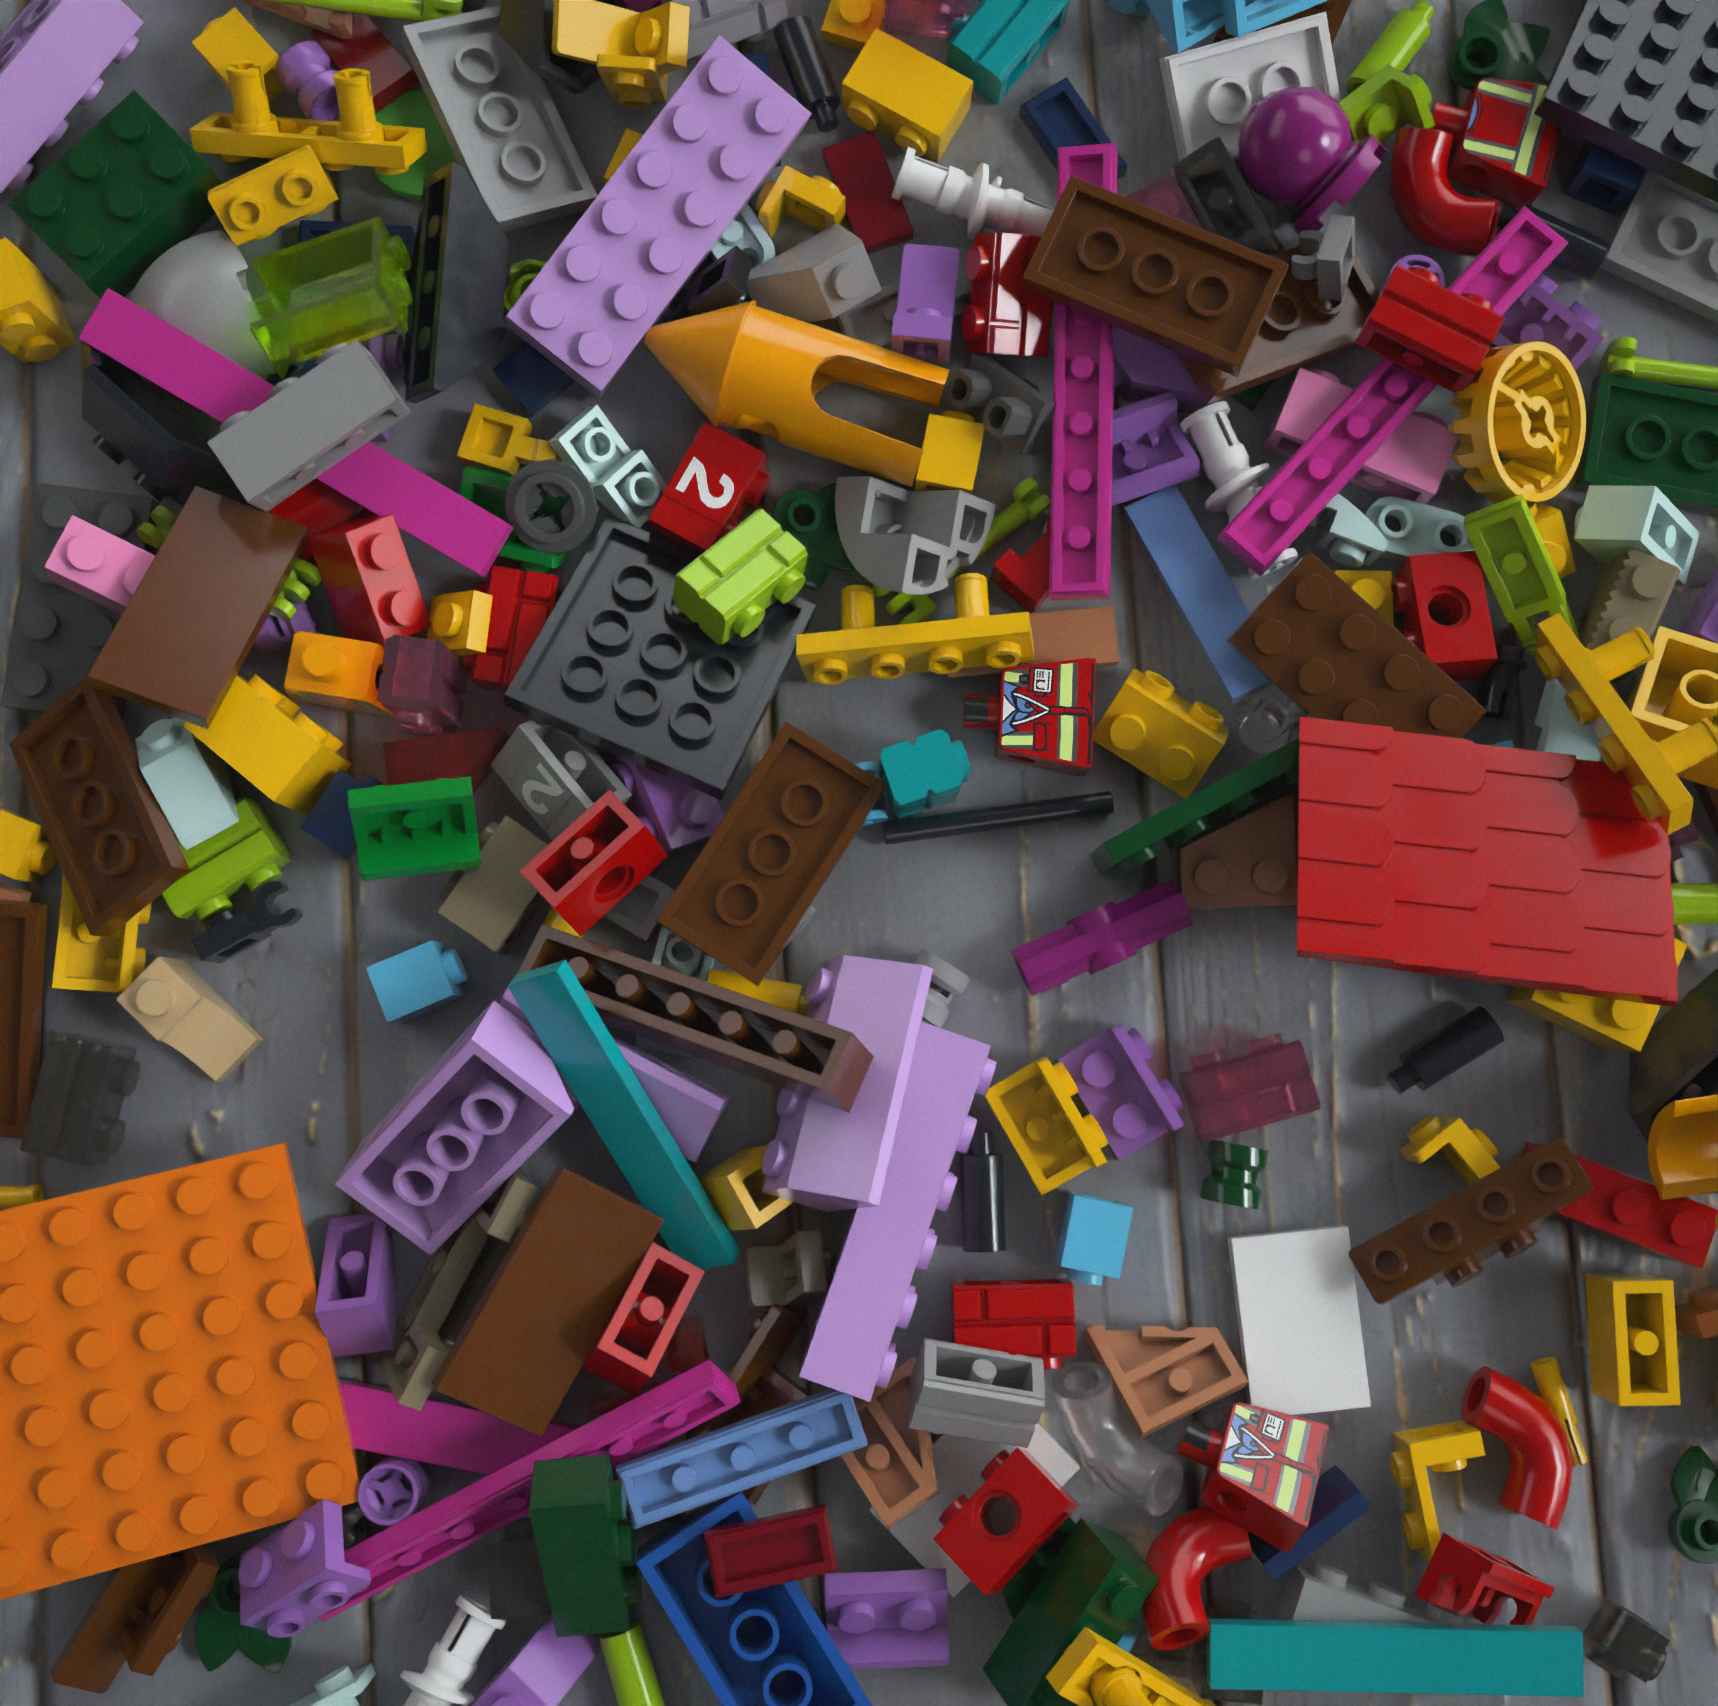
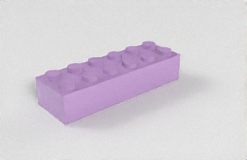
M719 35L507 314V327L599 399L645 339L649 328L655 326L801 133L812 113Z
M921 1021L879 1206L853 1209L832 1270L831 1281L827 1285V1291L824 1293L802 1357L799 1377L868 1402L871 1401L875 1386L887 1388L897 1359V1353L895 1352L896 1344L891 1342L895 1327L907 1329L918 1296L915 1293L916 1287L910 1285L915 1268L927 1270L936 1245L938 1235L934 1234V1229L929 1228L936 1209L944 1212L947 1211L957 1182V1177L954 1176V1173L949 1172L955 1151L966 1154L974 1134L977 1119L968 1115L975 1093L984 1096L987 1094L995 1072L997 1061L987 1058L991 1048L990 1045Z

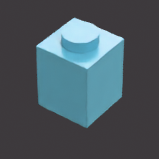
M431 940L366 967L387 1023L401 1024L465 997L460 984L467 980L465 968L457 951L454 948L447 950L444 943Z
M1068 1191L1054 1259L1061 1267L1068 1268V1279L1102 1286L1103 1276L1120 1279L1134 1207L1119 1201Z

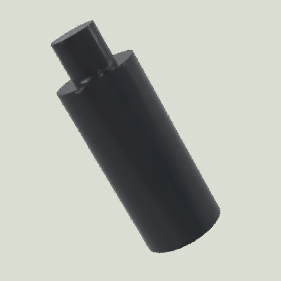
M807 16L789 18L775 28L773 36L798 102L812 113L809 119L815 120L819 132L832 131L839 125L835 110L839 107L841 99L814 27Z
M1503 204L1499 210L1497 228L1503 230L1519 210ZM1527 204L1525 207L1569 242L1551 264L1589 281L1603 262L1610 247V242Z
M1478 1006L1400 1054L1399 1058L1402 1065L1389 1072L1387 1078L1399 1094L1414 1085L1425 1091L1504 1042L1503 1033L1492 1015L1482 1006Z
M974 1132L969 1145L970 1154L960 1155L963 1251H1005L1003 1154H993L992 1132Z

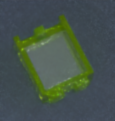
M380 216L253 259V268L269 292L256 296L254 299L262 319L250 323V331L282 380L292 362L297 361L299 363L320 356L334 345L340 343L349 344L355 339L361 342L394 331L395 327H399L402 333L408 331L407 306L411 305L413 300L405 271L411 269V261L402 239L398 235L391 237Z

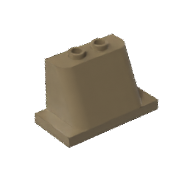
M520 1168L431 1255L397 1319L394 1349L380 1351L376 1360L399 1404L421 1411L433 1388L432 1381L531 1211L533 1206L529 1203L538 1187Z

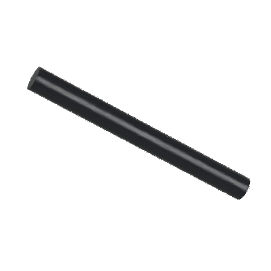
M1111 791L887 821L883 822L885 844L889 845L1113 814V798Z

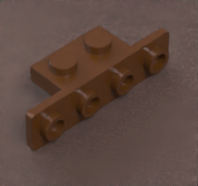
M1558 1137L1354 1247L1349 1251V1257L1373 1299L1379 1305L1395 1299L1432 1278L1437 1286L1448 1280L1452 1287H1456L1481 1274L1484 1269L1480 1263L1497 1253L1502 1252L1504 1257L1508 1259L1535 1245L1538 1240L1534 1234L1543 1229L1541 1220L1590 1194L1593 1191V1184L1564 1139Z
M775 1303L770 1310L765 1311L757 1318L750 1330L749 1338L751 1341L739 1360L731 1364L724 1372L736 1384L741 1402L731 1409L690 1429L686 1434L685 1440L812 1395L775 1367L804 1321L805 1315L794 1308ZM770 1481L742 1491L749 1504H757ZM686 1511L660 1521H679L683 1518Z
M208 1544L113 1569L50 1669L52 1681L56 1684L101 1694L107 1691L125 1660L132 1672L153 1677L166 1654L173 1651L177 1646L183 1627L198 1602L209 1594L214 1585L216 1573L220 1567Z

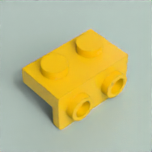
M309 145L292 151L207 192L208 201L231 241L236 246L248 241L263 239L275 232L278 227L300 217L315 215L324 210L330 203L339 200L331 176L322 167L313 148Z
M1133 668L1093 730V741L1180 796L1187 798L1224 746L1230 728L1223 723V716L1211 706L1200 701H1195L1192 704L1174 693V686L1163 676L1149 670L1142 673Z
M63 872L50 988L123 993L145 970L146 949L136 947L138 924L148 925L152 902L111 936L90 935Z
M1040 1057L993 1084L984 1096L1039 1194L1042 1196L1093 1166L1098 1168L1106 1163L1107 1160L1101 1148L1109 1144L1094 1116L1089 1113L1082 1118L1072 1101L1071 1096L1079 1091L1064 1064L1060 1061L1052 1066L1047 1057Z

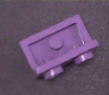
M1172 392L1143 399L1134 404L1113 410L1112 506L1200 476V460L1178 424L1177 400Z
M616 754L611 755L606 760V764L632 794L625 805L648 828L668 855L708 841L724 817L717 799Z
M322 1499L299 1514L296 1519L290 1520L239 1555L240 1624L265 1630L272 1637L284 1638L301 1633L306 1625L329 1610L341 1607L348 1601V1598L371 1584L370 1569L345 1562L341 1504Z

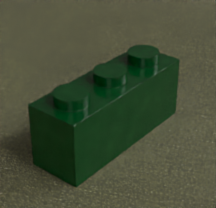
M609 1454L534 1461L529 1513L557 1637L630 1631L631 1604L641 1603L642 1600L641 1571L637 1565H630L629 1563L634 1561L632 1523H622L621 1520L626 1518L627 1511L625 1482L623 1479L614 1480Z
M1080 1518L982 1670L1007 1706H1077V1704L1062 1697L1055 1691L1046 1679L1047 1674L1084 1627L1117 1645L1159 1581V1577L1122 1535Z

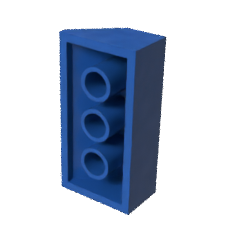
M742 1491L726 1496L689 1513L638 1548L637 1566L722 1706H873L797 1581L715 1598L704 1530L758 1519Z

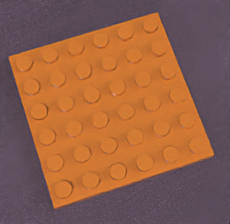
M287 1142L0 1210V1600L296 1519L299 1514L322 1499L341 1504L342 1506L358 1502V1488L362 1480L335 1358L315 1314L319 1286Z

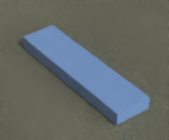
M1173 485L1124 507L1123 516L1229 704H1235L1274 685L1226 642L1250 615V612L1177 486Z
M830 1388L617 1464L616 1473L618 1479H623L625 1482L627 1507L634 1529H638L868 1446L853 1397Z

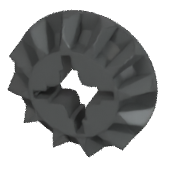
M554 458L533 462L523 467L511 480L505 497L506 515L510 525L514 527L513 531L528 546L549 553L566 552L579 546L593 531L596 515L600 508L596 504L593 483L588 482L578 472L577 466L567 465L556 461ZM548 490L552 497L570 495L571 499L560 510L563 520H558L554 513L534 516L533 513L540 509V505L546 501L543 491Z

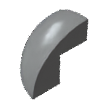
M210 231L179 242L157 258L145 271L129 300L253 374H275L271 339L263 306L260 302L252 301L251 294L247 290L246 270L248 266L235 243L231 241L224 231Z
M871 476L837 477L836 523L847 557L855 569L869 582L880 588L904 594L924 595L948 587L949 584L946 578L959 566L971 565L977 558L988 536L996 507L994 503L961 490L907 491Z

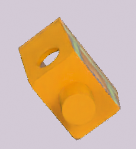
M295 631L284 689L296 703L402 720L413 664L381 645L372 642ZM377 670L383 671V679L377 691L375 677Z

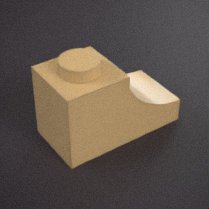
M158 956L116 999L157 1041H162L178 1050L215 1082H223L264 1040L181 959Z

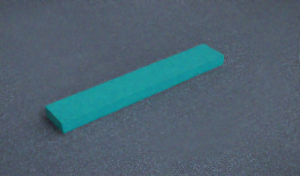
M566 959L516 975L507 987L641 1204L658 1213L664 1219L659 1233L670 1251L702 1270L734 1264L740 1248Z
M1207 1618L1210 1632L1206 1639V1682L1210 1689L1584 1697L1583 1632L1576 1626Z

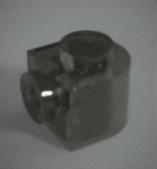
M1605 1595L1583 1632V1641L1590 1646L1586 1657L1619 1679L1624 1670L1646 1683L1655 1679L1664 1667L1667 1656L1665 1648L1670 1639L1649 1621Z

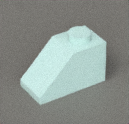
M1589 485L1584 505L1577 511L1574 521V539L1598 562L1607 564L1627 550L1636 548L1678 567L1680 574L1675 585L1685 586L1700 532L1656 486Z
M176 717L161 719L151 724L141 736L135 738L139 767L179 842L188 850L239 822L238 812L226 762L182 726L185 722L184 720Z

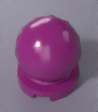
M1289 87L1270 92L1252 107L1241 127L1238 139L1239 169L1253 192L1273 204L1294 205L1293 211L1295 213L1290 218L1288 225L1298 235L1306 230L1319 231L1324 225L1319 218L1336 199L1344 206L1381 163L1379 159L1388 151L1372 134L1366 136L1360 142L1357 140L1352 141L1350 120L1337 100L1314 87Z

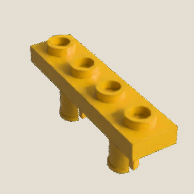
M257 61L231 63L230 66L226 67V73L229 79L234 113L214 112L189 129L192 146L197 153L217 154V158L224 162H239L251 157L269 158V162L303 146L309 145L313 148L319 162H321L322 167L326 170H347L357 165L374 167V171L378 174L396 175L408 171L409 166L427 152L425 128L382 125L376 121L370 72L365 69H344L333 75L341 121L339 122L276 117V115L270 113L262 63Z
M966 573L954 579L955 619L875 627V605L872 588L865 585H850L841 590V630L796 635V655L807 683L818 682L824 685H837L847 679L867 677L891 680L899 678L903 674L929 671L937 674H951L959 671L961 668L982 666L1004 669L1014 667L1019 663L1035 661L1029 612L990 615L986 577L979 573Z
M1560 613L1538 623L1537 648L1533 650L1537 666L1547 680L1552 681L1557 678L1567 693L1564 696L1566 705L1575 721L1580 726L1589 724L1600 740L1597 741V747L1608 768L1614 773L1622 770L1633 786L1630 789V794L1638 811L1647 821L1656 819L1667 835L1689 825L1694 799L1676 774L1718 754V729L1711 720L1703 718L1699 722L1658 743L1650 739L1609 681L1655 658L1654 646L1646 632L1641 627L1636 626L1609 642L1590 650L1581 644Z
M1084 1627L1072 1644L1067 1647L1064 1654L1046 1676V1679L1059 1695L1078 1706H1216L1087 1627Z

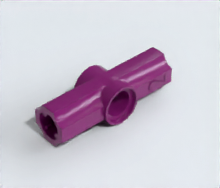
M1173 880L1139 892L1134 897L1118 904L1111 901L1066 921L1067 926L1015 948L1011 952L1019 974L1030 995L1033 996L1039 992L1043 993L1066 983L1069 979L1087 971L1091 975L1137 955V949L1193 924L1182 893L1175 886Z

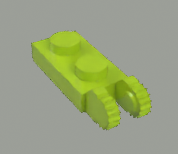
M1523 494L1465 515L1463 521L1464 528L1507 623H1513L1528 655H1533V650L1537 648V625L1533 615L1548 610L1550 616L1560 613L1576 637L1579 638L1574 616L1566 601V592Z

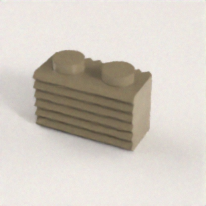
M1633 548L1601 567L1603 574L1596 578L1598 584L1592 587L1594 594L1587 598L1590 604L1583 608L1585 615L1579 618L1581 624L1577 628L1579 641L1590 650L1609 642L1636 626L1641 627L1651 640L1680 574L1678 567ZM1640 666L1609 681L1610 684L1613 686L1614 683L1618 684L1619 681L1632 677V674L1636 675Z

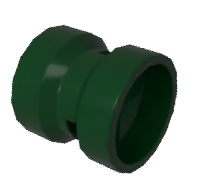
M1209 1139L1207 1158L1211 1162L1210 1169L1212 1171L1211 1175L1202 1180L1200 1198L1234 1206L1259 1209L1262 1191L1256 1185V1179H1258L1259 1172L1266 1168L1269 1150Z

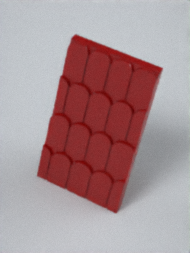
M1299 717L1297 956L1675 1007L1678 1002V967L1675 958L1673 924L1675 910L1671 889V849L1669 837L1656 819L1647 821L1638 811L1630 794V789L1633 786L1622 770L1614 773L1605 762L1576 759V755L1475 744L1468 739L1393 731V727Z

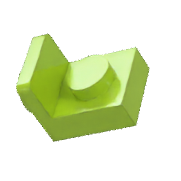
M1389 64L1339 102V105L1350 120L1352 141L1357 140L1360 142L1363 138L1372 134L1380 143H1383L1396 133L1397 129L1402 128L1407 123L1415 128L1431 129L1435 126L1429 104L1432 102V95L1425 82L1416 74L1409 76Z

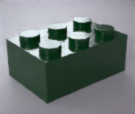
M133 90L7 205L100 299L107 288L125 297L135 288L142 275L157 258L179 242L190 238L216 214L208 201L207 192L223 184L213 168Z

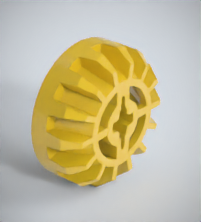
M1534 341L1489 349L1471 382L1463 391L1455 393L1451 399V403L1460 409L1459 420H1455L1448 425V432L1459 434L1461 445L1460 448L1452 453L1453 460L1460 467L1467 468L1463 476L1465 481L1476 492H1481L1490 502L1499 503L1519 494H1523L1526 503L1546 501L1559 494L1566 487L1580 462L1586 433V409L1581 384L1572 364L1559 349L1548 343ZM1498 452L1505 458L1503 462L1500 461Z

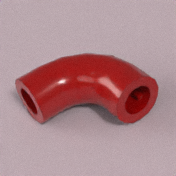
M1408 127L1397 129L1391 157V196L1403 224L1427 246L1459 256L1477 257L1495 238L1499 217V200L1464 196L1451 187L1447 177V165L1453 135L1427 128Z
M1487 1366L1481 1367L1470 1379L1465 1390L1461 1415L1465 1423L1500 1439L1508 1451L1510 1460L1509 1471L1498 1504L1558 1530L1568 1503L1573 1472V1462L1566 1431L1544 1399L1514 1378Z
M1205 1504L1174 1517L1152 1541L1145 1562L1159 1577V1581L1142 1605L1141 1611L1150 1644L1155 1649H1181L1191 1646L1208 1636L1210 1626L1202 1603L1200 1589L1204 1577L1218 1567L1251 1560L1252 1558L1248 1531Z

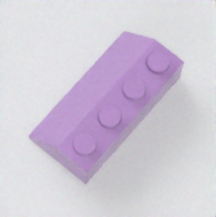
M31 0L0 37V193L6 187L11 191L15 190L27 179L33 169V165L29 162L31 157L42 144L49 148L62 137L69 125L64 119L77 102L81 106L90 102L102 88L104 81L99 76L113 60L117 64L122 62L137 46L139 39L134 34L144 22L121 0Z
M842 955L819 964L812 972L805 991L806 1000L810 1001L806 1017L852 1032L874 1057L849 1113L791 1091L781 1090L777 1101V1113L781 1117L776 1137L769 1143L762 1161V1172L766 1175L762 1192L824 1212L879 1206L933 968L921 964Z
M507 987L501 998L500 1005L535 1031ZM611 1035L685 1159L687 1158L695 1163L698 1162L732 1097ZM554 1063L574 1107L573 1111L578 1112L581 1105Z
M493 1000L360 1143L335 1185L422 1250L432 1255L571 1116L574 1110L553 1060L536 1032Z

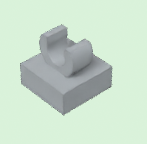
M1331 214L1325 235L1316 230H1306L1300 233V253L1313 255H1293L1291 259L1292 276L1300 280L1317 278L1318 299L1341 301L1356 257L1355 217Z

